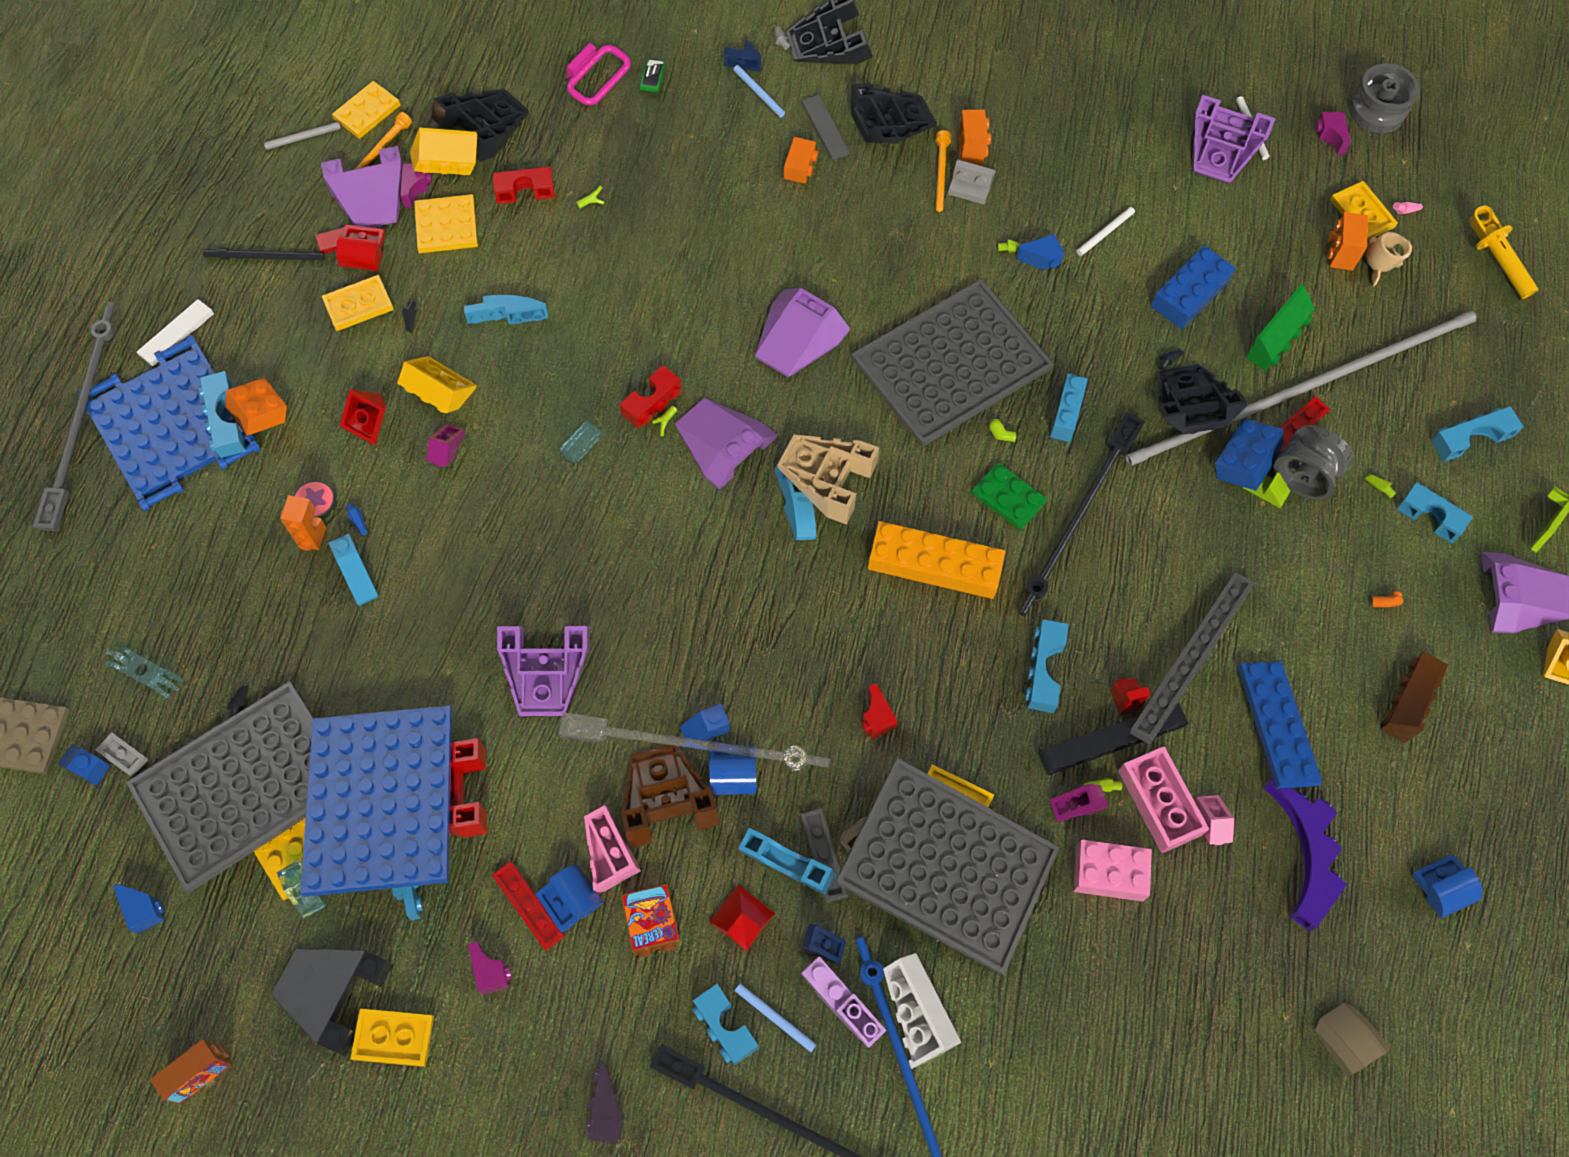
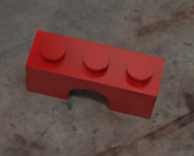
M551 167L493 173L494 193L497 204L517 202L516 194L525 188L534 191L536 200L555 198Z
M664 365L649 377L650 389L655 392L653 395L642 397L633 391L619 404L621 415L638 429L643 425H647L658 411L661 412L672 398H677L681 393V379Z

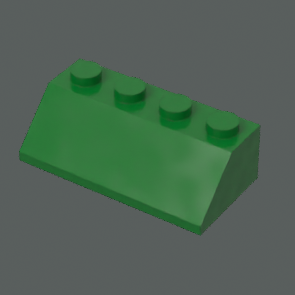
M1300 284L1263 329L1246 357L1247 360L1264 371H1267L1271 365L1273 367L1277 365L1281 359L1280 354L1282 352L1285 354L1291 347V340L1294 339L1296 341L1303 332L1301 328L1303 326L1307 327L1314 318L1311 314L1315 307L1304 285Z

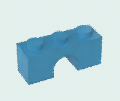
M1072 374L1067 375L1051 431V438L1066 442L1071 441L1088 381L1087 378Z
M1417 482L1408 491L1397 508L1398 511L1413 520H1416L1422 513L1432 514L1438 521V526L1434 533L1451 544L1462 535L1473 518L1465 510L1456 507L1448 502L1447 499L1438 496L1426 486Z
M718 984L693 1000L695 1007L692 1011L699 1021L704 1019L709 1028L706 1029V1032L713 1043L718 1040L722 1047L719 1052L726 1063L731 1061L735 1066L758 1049V1044L745 1025L736 1031H727L721 1026L720 1018L724 1012L731 1008V1004Z

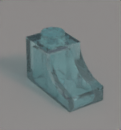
M299 860L277 871L283 891L303 918L325 907V903L320 895L303 897L300 894L302 864Z

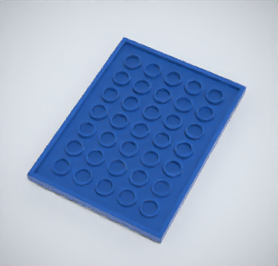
M450 705L313 718L300 894L303 897L449 883L452 708Z

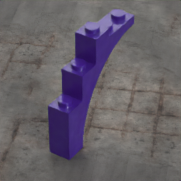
M1272 777L1263 789L1281 805L1289 816L1298 834L1304 858L1302 890L1297 904L1289 917L1310 932L1317 928L1347 886L1338 873L1328 870L1331 863L1342 850V847L1338 845L1333 837L1323 833L1338 812L1325 800L1317 798L1311 803L1304 794L1296 792L1292 788L1276 789Z

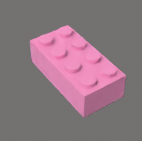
M1165 747L1126 762L1119 769L1118 772L1161 854L1199 838L1209 830Z

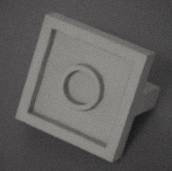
M957 160L948 195L985 205L996 170Z

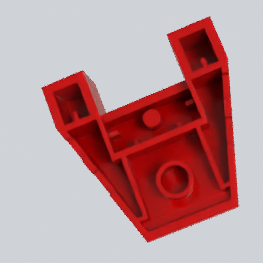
M478 738L456 741L451 744L450 834L464 838L488 834L487 811L479 802L464 804V773L486 770V749Z

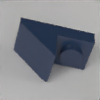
M746 40L744 50L725 48L724 66L734 68L736 65H739L742 69L761 72V55Z
M809 924L802 947L805 948V953L808 955L820 956L821 959L840 964L846 940L816 924Z

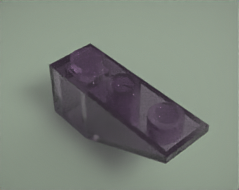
M601 1062L600 1068L596 1067L593 1082L597 1083L596 1093H591L589 1109H593L591 1119L586 1121L585 1135H588L590 1142L620 1146L624 1118L607 1064Z

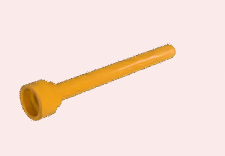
M400 112L395 117V125L355 169L368 167L379 155L380 149H384L400 130L407 129L412 124L411 118L404 112Z
M945 130L936 133V144L939 147L935 207L937 212L943 210L946 149L951 143V133Z

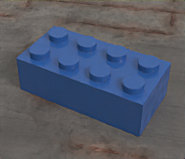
M1204 245L1156 293L1151 307L1177 327L1183 329L1230 282L1236 267Z

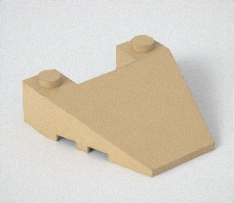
M793 435L777 464V468L826 517L847 524L855 508L857 493L842 487L850 471L867 478L871 477L878 462L880 448L858 440H853V443L840 442L841 439L837 438L829 441L821 440V437Z

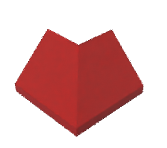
M349 389L340 427L373 445L376 444L386 409L382 395Z
M738 885L709 923L747 952L775 916V913Z

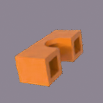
M288 495L280 517L282 523L300 549L306 551L311 549L319 550L326 530L324 522L321 518L313 517L315 507L310 499Z

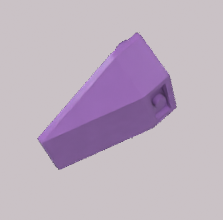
M802 288L784 289L772 303L755 358L789 378L838 346L848 334L850 328L837 310L828 303Z

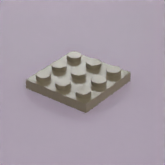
M0 698V768L47 775L70 710L66 707Z

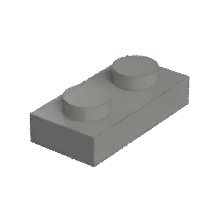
M112 732L96 749L98 753L132 778L148 761L146 757Z

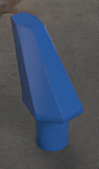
M353 503L346 506L348 518L363 536L366 535L367 530L360 509H357Z

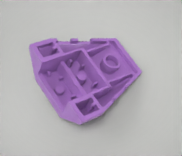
M1202 95L1195 113L1193 172L1230 184L1269 137L1276 118L1258 112L1255 118L1219 107L1221 100Z
M703 398L675 423L684 442L691 450L695 461L700 466L704 477L719 490L734 477V468L758 446L764 450L778 436L763 422L706 398Z
M1481 553L1483 572L1492 574L1496 606L1489 612L1491 632L1514 634L1521 630L1533 629L1544 624H1553L1569 619L1568 575L1505 553Z

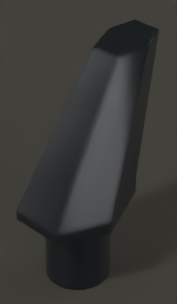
M409 301L407 307L402 308L405 328L411 333L413 332L416 314L414 310L417 305L414 301Z
M1177 349L1159 356L1161 362L1158 365V369L1164 371L1168 365H1172L1184 352Z
M248 686L240 687L228 704L227 709L231 710V717L239 713L240 709H243Z

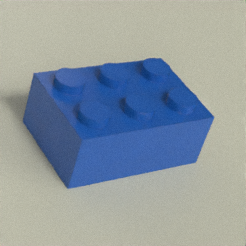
M1243 418L1215 463L1217 479L1257 491L1285 445L1283 429Z

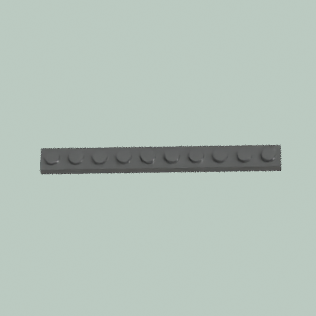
M1236 572L1233 574L1131 728L1130 734L1148 744L1152 743L1253 588L1254 581Z

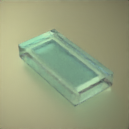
M585 421L561 446L559 452L576 464L602 436V431L588 421Z

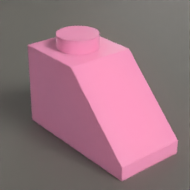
M1220 796L1196 797L1197 807L1209 827V830L1204 834L1209 844L1222 845L1224 843H1232L1234 817Z

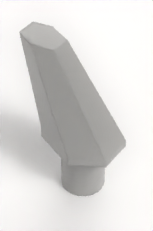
M780 26L775 27V44L781 45L785 50L788 49L790 44L786 40V35Z

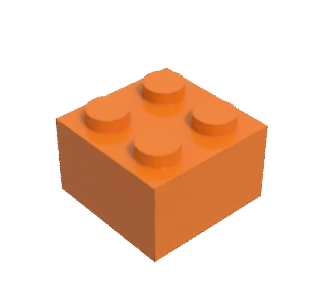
M962 110L958 130L959 157L961 161L983 165L984 158L988 157L987 145L991 143V134L987 133L989 118H986L985 110Z
M1344 212L1341 218L1337 219L1334 230L1330 231L1328 236V243H1330L1327 259H1330L1329 267L1354 270L1367 248L1368 215Z
M265 378L226 390L225 408L247 436L285 423L287 406Z

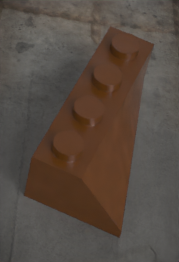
M1424 651L1418 657L1414 656L1407 666L1410 669L1408 674H1405L1399 682V685L1402 686L1400 691H1397L1390 701L1393 704L1391 710L1388 709L1382 717L1381 721L1384 724L1381 730L1404 743H1407L1421 732L1425 726L1423 721L1425 717L1429 716L1431 711L1428 707L1437 695L1433 690H1437L1441 685L1448 664Z

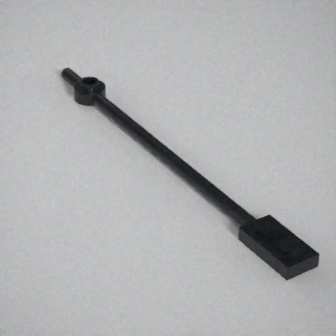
M1126 412L1107 447L1112 449L1111 453L1040 575L1028 580L1025 587L1027 597L1018 611L1020 615L1026 616L1033 602L1042 599L1048 591L1047 578L1119 454L1127 455L1145 423L1144 420ZM1033 588H1038L1039 592H1035Z
M663 1044L660 1045L650 1065V1068L692 1090L695 1089L698 1083L840 1157H863L703 1075L704 1065Z

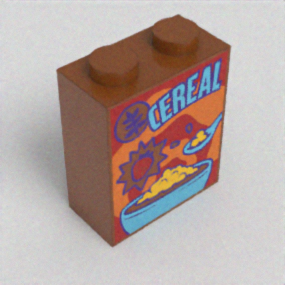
M668 884L621 895L634 956L639 955L640 958L652 955L653 951L662 949L663 952L676 949V945L681 944Z
M202 1039L153 1076L150 1081L163 1100L181 1104L232 1065L228 1060L230 1054L222 1044L217 1045L214 1041L210 1042Z

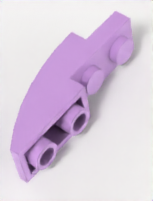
M817 956L801 972V975L815 989V993L868 1048L886 1031L820 956Z

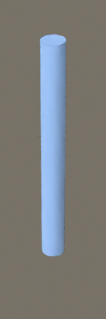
M739 65L734 67L733 71L780 118L785 115V111Z
M741 983L735 989L736 993L808 1051H813L817 1045Z

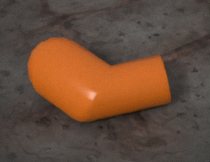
M1393 591L1390 593V596H1373V607L1400 606L1404 601L1403 595L1399 591Z

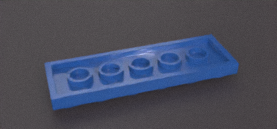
M1282 661L1241 663L1238 666V670L1276 789L1319 786L1322 783V779Z

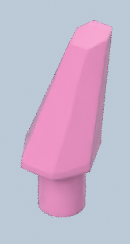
M1395 202L1393 205V209L1396 210L1398 215L1418 211L1423 208L1422 204L1411 202Z

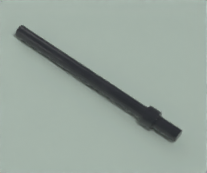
M222 247L219 249L203 250L204 257H219L220 260H229L230 258L325 260L323 252L230 250L229 248Z

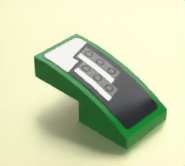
M647 60L641 79L640 90L659 92L662 85V76L666 69V61Z

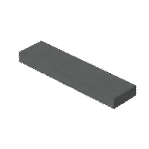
M817 95L802 100V106L831 161L849 155V150L820 96Z
M823 808L800 813L812 859L832 868L836 873L826 894H823L825 904L848 898L847 890L834 883L841 869Z

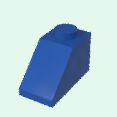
M1055 234L1019 245L1016 259L1044 270L1050 267L1055 268L1061 264L1064 251Z
M718 704L697 713L681 725L680 730L689 748L730 732V726L722 705Z
M71 745L58 763L59 766L97 786L111 767L100 758L74 745Z
M119 884L113 886L129 930L138 934L165 921L162 914L165 912V909L160 899Z

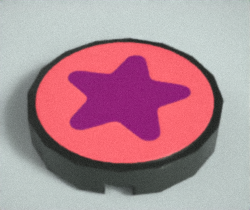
M320 480L302 484L293 495L310 499L315 507L313 517L325 519L330 515L332 509L334 510L336 507L337 498L334 490L327 483Z

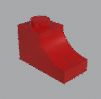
M1127 677L1118 679L1110 690L1119 715L1141 709L1151 695L1148 687H1141L1136 678L1128 680Z
M877 683L868 687L867 695L870 701V708L863 714L861 722L864 733L866 735L869 734L872 740L896 729L898 723Z

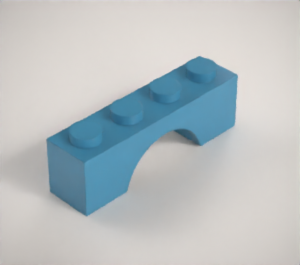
M223 371L200 377L202 386H199V392L205 400L202 408L204 414L208 416V421L205 423L209 434L211 433L212 439H209L212 451H216L220 458L246 452L242 432L236 423H228L222 420V413L226 402V390L233 388L227 373Z
M1511 406L1504 409L1497 408L1485 416L1480 414L1471 421L1466 422V420H1463L1454 427L1441 428L1436 432L1437 435L1431 442L1443 462L1462 456L1470 447L1469 437L1471 435H1484L1498 443L1514 437L1524 426Z
M1043 619L1040 626L1035 628L1034 639H1037L1036 647L1033 646L1031 652V659L1034 660L1033 667L1030 666L1028 680H1031V686L1027 687L1025 693V700L1028 701L1027 708L1054 713L1058 707L1061 685L1053 681L1048 675L1046 659L1053 654L1061 653L1065 648L1069 624Z
M751 828L747 830L738 848L743 854L824 895L836 874L832 868L811 858L799 855Z

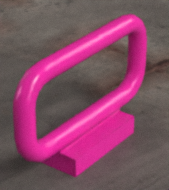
M589 43L567 66V79H569L567 83L568 93L584 105L591 106L597 104L629 70L631 66L630 58L613 45H604L596 51V47ZM605 53H612L623 61L621 68L593 97L587 98L575 90L574 86Z

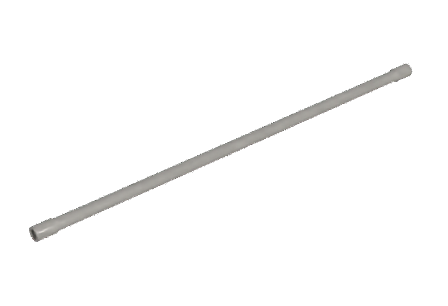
M1468 311L1438 326L1251 403L1230 423L1451 330L1476 321V314L1473 311ZM1213 430L1201 431L1195 434H1177L1154 445L1125 455L1126 462L1129 466H1133L1147 460L1149 457Z

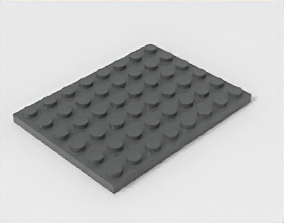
M982 279L851 354V359L922 447L1050 371L1054 366L1053 362Z
M290 681L126 782L183 889L188 894L306 818L313 716Z
M896 758L834 883L998 974L1004 975L1059 847L901 759Z

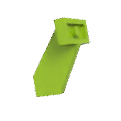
M1555 485L1548 492L1547 497L1561 505V507L1532 544L1531 550L1536 553L1554 534L1569 512V495Z

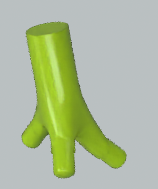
M600 185L591 194L576 201L579 209L591 203L603 205L604 201L597 198L603 187Z
M671 406L662 416L652 420L653 424L661 422L660 436H664V430L668 421L677 412L676 407Z

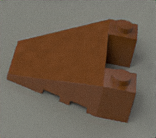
M675 743L631 754L627 775V788L624 793V807L621 812L630 849L652 843L648 827L650 823L693 812L697 830L720 825L712 790L702 781L699 773L695 772L688 759Z

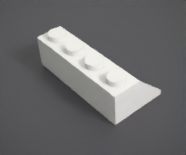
M916 953L900 958L883 969L891 999L896 1002L898 1012L896 1017L898 1023H901L905 1035L903 1042L905 1048H908L911 1059L909 1063L911 1069L961 1043Z

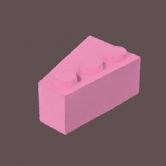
M604 805L584 816L587 844L590 852V868H592L593 876L592 884L595 892L601 894L641 872L608 807Z

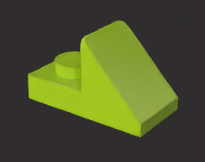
M1277 472L1273 479L1266 475L1257 491L1243 487L1278 508L1282 507L1290 493V489L1279 472Z

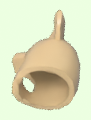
M1387 232L1377 239L1375 236L1369 240L1366 260L1368 265L1374 270L1372 274L1373 287L1379 281L1380 273L1388 272L1394 267L1399 268L1403 265V260L1412 252L1411 243L1403 236L1394 232ZM1396 244H1400L1403 247V256L1394 250L1393 247Z

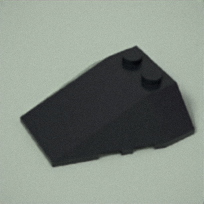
M869 83L851 85V115L866 143H896L937 125L921 95L903 91L894 93L890 92V88L884 87L881 90L873 88L874 85Z
M1199 364L1159 371L1158 410L1166 422L1184 434H1195L1201 431L1224 428L1247 407V401L1237 389L1231 390L1227 387L1225 381L1219 382L1215 379L1213 373Z

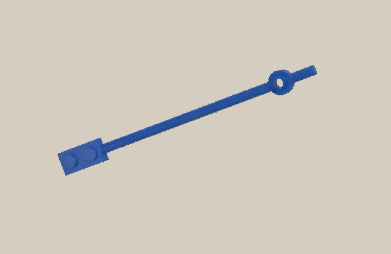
M859 938L855 941L863 961L860 969V978L864 984L871 986L931 1156L942 1157L880 983L884 977L883 967L879 962L872 960L865 938ZM871 968L877 972V975L874 977L868 974V970Z

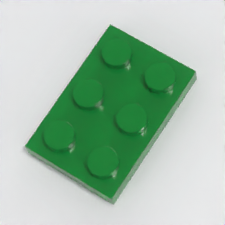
M997 463L971 493L1020 531L1025 528L1048 500L1000 463Z

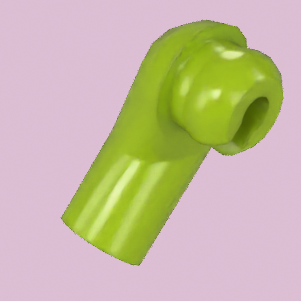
M999 419L991 420L989 428L997 440L1015 442L1016 432L1006 431Z

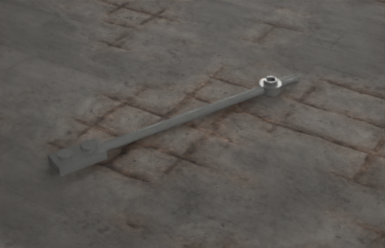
M106 302L102 319L95 322L91 327V334L96 340L53 488H44L33 525L37 530L58 532L69 494L62 487L104 342L110 340L115 333L114 327L110 324L115 306L112 302Z

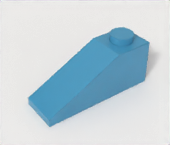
M347 534L328 542L357 605L360 606L378 598L379 596L351 536Z

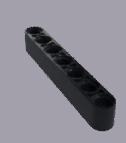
M1177 703L1156 737L1176 731L1189 724L1179 703ZM1139 716L1040 751L1038 755L1047 775L1064 771L1144 742L1130 734L1131 728Z

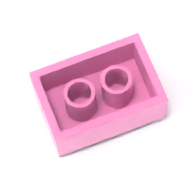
M1081 840L1076 846L1073 892L1136 901L1146 900L1150 896L1152 849Z

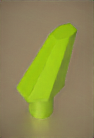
M1008 240L1005 243H998V250H1008L1009 253L1017 252L1019 245L1022 244Z
M1371 474L1364 477L1379 492H1384L1389 498L1396 494L1390 487V482Z
M1104 778L1084 784V786L1087 784L1100 785L1103 791L1106 792L1122 790V782L1113 781L1111 778Z

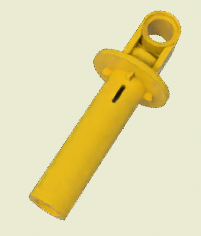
M1478 207L1469 221L1470 226L1481 240L1475 246L1476 249L1481 250L1489 247L1521 299L1533 295L1539 289L1506 239L1513 229L1512 226L1502 227L1490 207ZM1478 216H1483L1485 220H1480Z

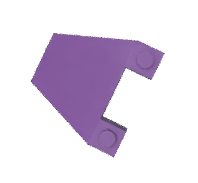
M398 146L379 150L382 164L351 171H344L340 159L321 163L323 176L330 194L336 199L338 205L345 211L354 226L373 228L397 222L401 205L403 166Z
M497 626V650L501 657L519 716H565L590 649L589 626H565V649H524V627Z

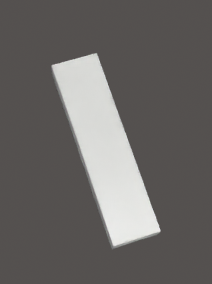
M197 299L137 351L138 355L153 367L158 363L154 355L155 352H162L182 342L214 314L213 311Z

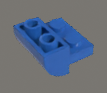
M755 746L709 747L710 789L713 795L756 794Z
M1453 854L1413 873L1412 878L1428 895L1426 901L1441 919L1482 898V887L1477 875L1471 867L1466 869Z
M579 865L569 866L556 873L549 879L550 882L536 893V896L561 933L566 932L581 918L589 916L604 903L598 893L593 890L592 884Z

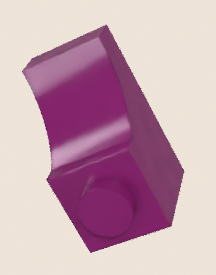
M1322 112L1319 119L1315 122V131L1318 133L1319 140H1325L1330 143L1337 155H1344L1351 143L1345 113Z
M403 164L401 198L405 208L412 207L414 200L419 194L429 191V183H432L433 180L432 173L414 172L412 164Z
M445 424L433 434L428 442L427 461L440 467L448 466L455 459L457 448L465 437V429Z
M1087 784L1050 799L1056 822H1062L1078 816L1091 815L1108 808L1102 786Z
M478 942L468 944L477 991L484 995L510 987L509 980L512 979L510 966H505L502 960L496 961L488 958Z

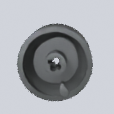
M1391 63L1372 66L1364 74L1359 84V92L1352 97L1349 106L1350 114L1359 126L1375 133L1392 132L1403 124L1412 105L1416 101L1420 90L1419 83L1415 76L1402 66Z
M1307 425L1295 431L1289 444L1275 461L1274 471L1275 474L1277 472L1281 474L1291 491L1308 499L1322 500L1329 498L1333 494L1335 478L1344 477L1353 462L1354 456L1347 442L1336 433L1323 427Z

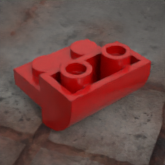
M345 225L342 236H338L336 255L339 266L378 271L383 256L381 249L386 235L384 229Z

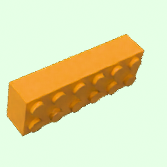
M879 521L868 570L994 599L998 589L1005 550Z

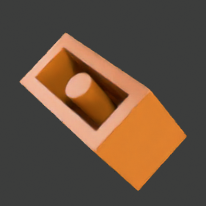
M794 137L784 165V179L806 184L808 176L811 177L814 165L812 164L818 158L819 151L816 150L815 141Z

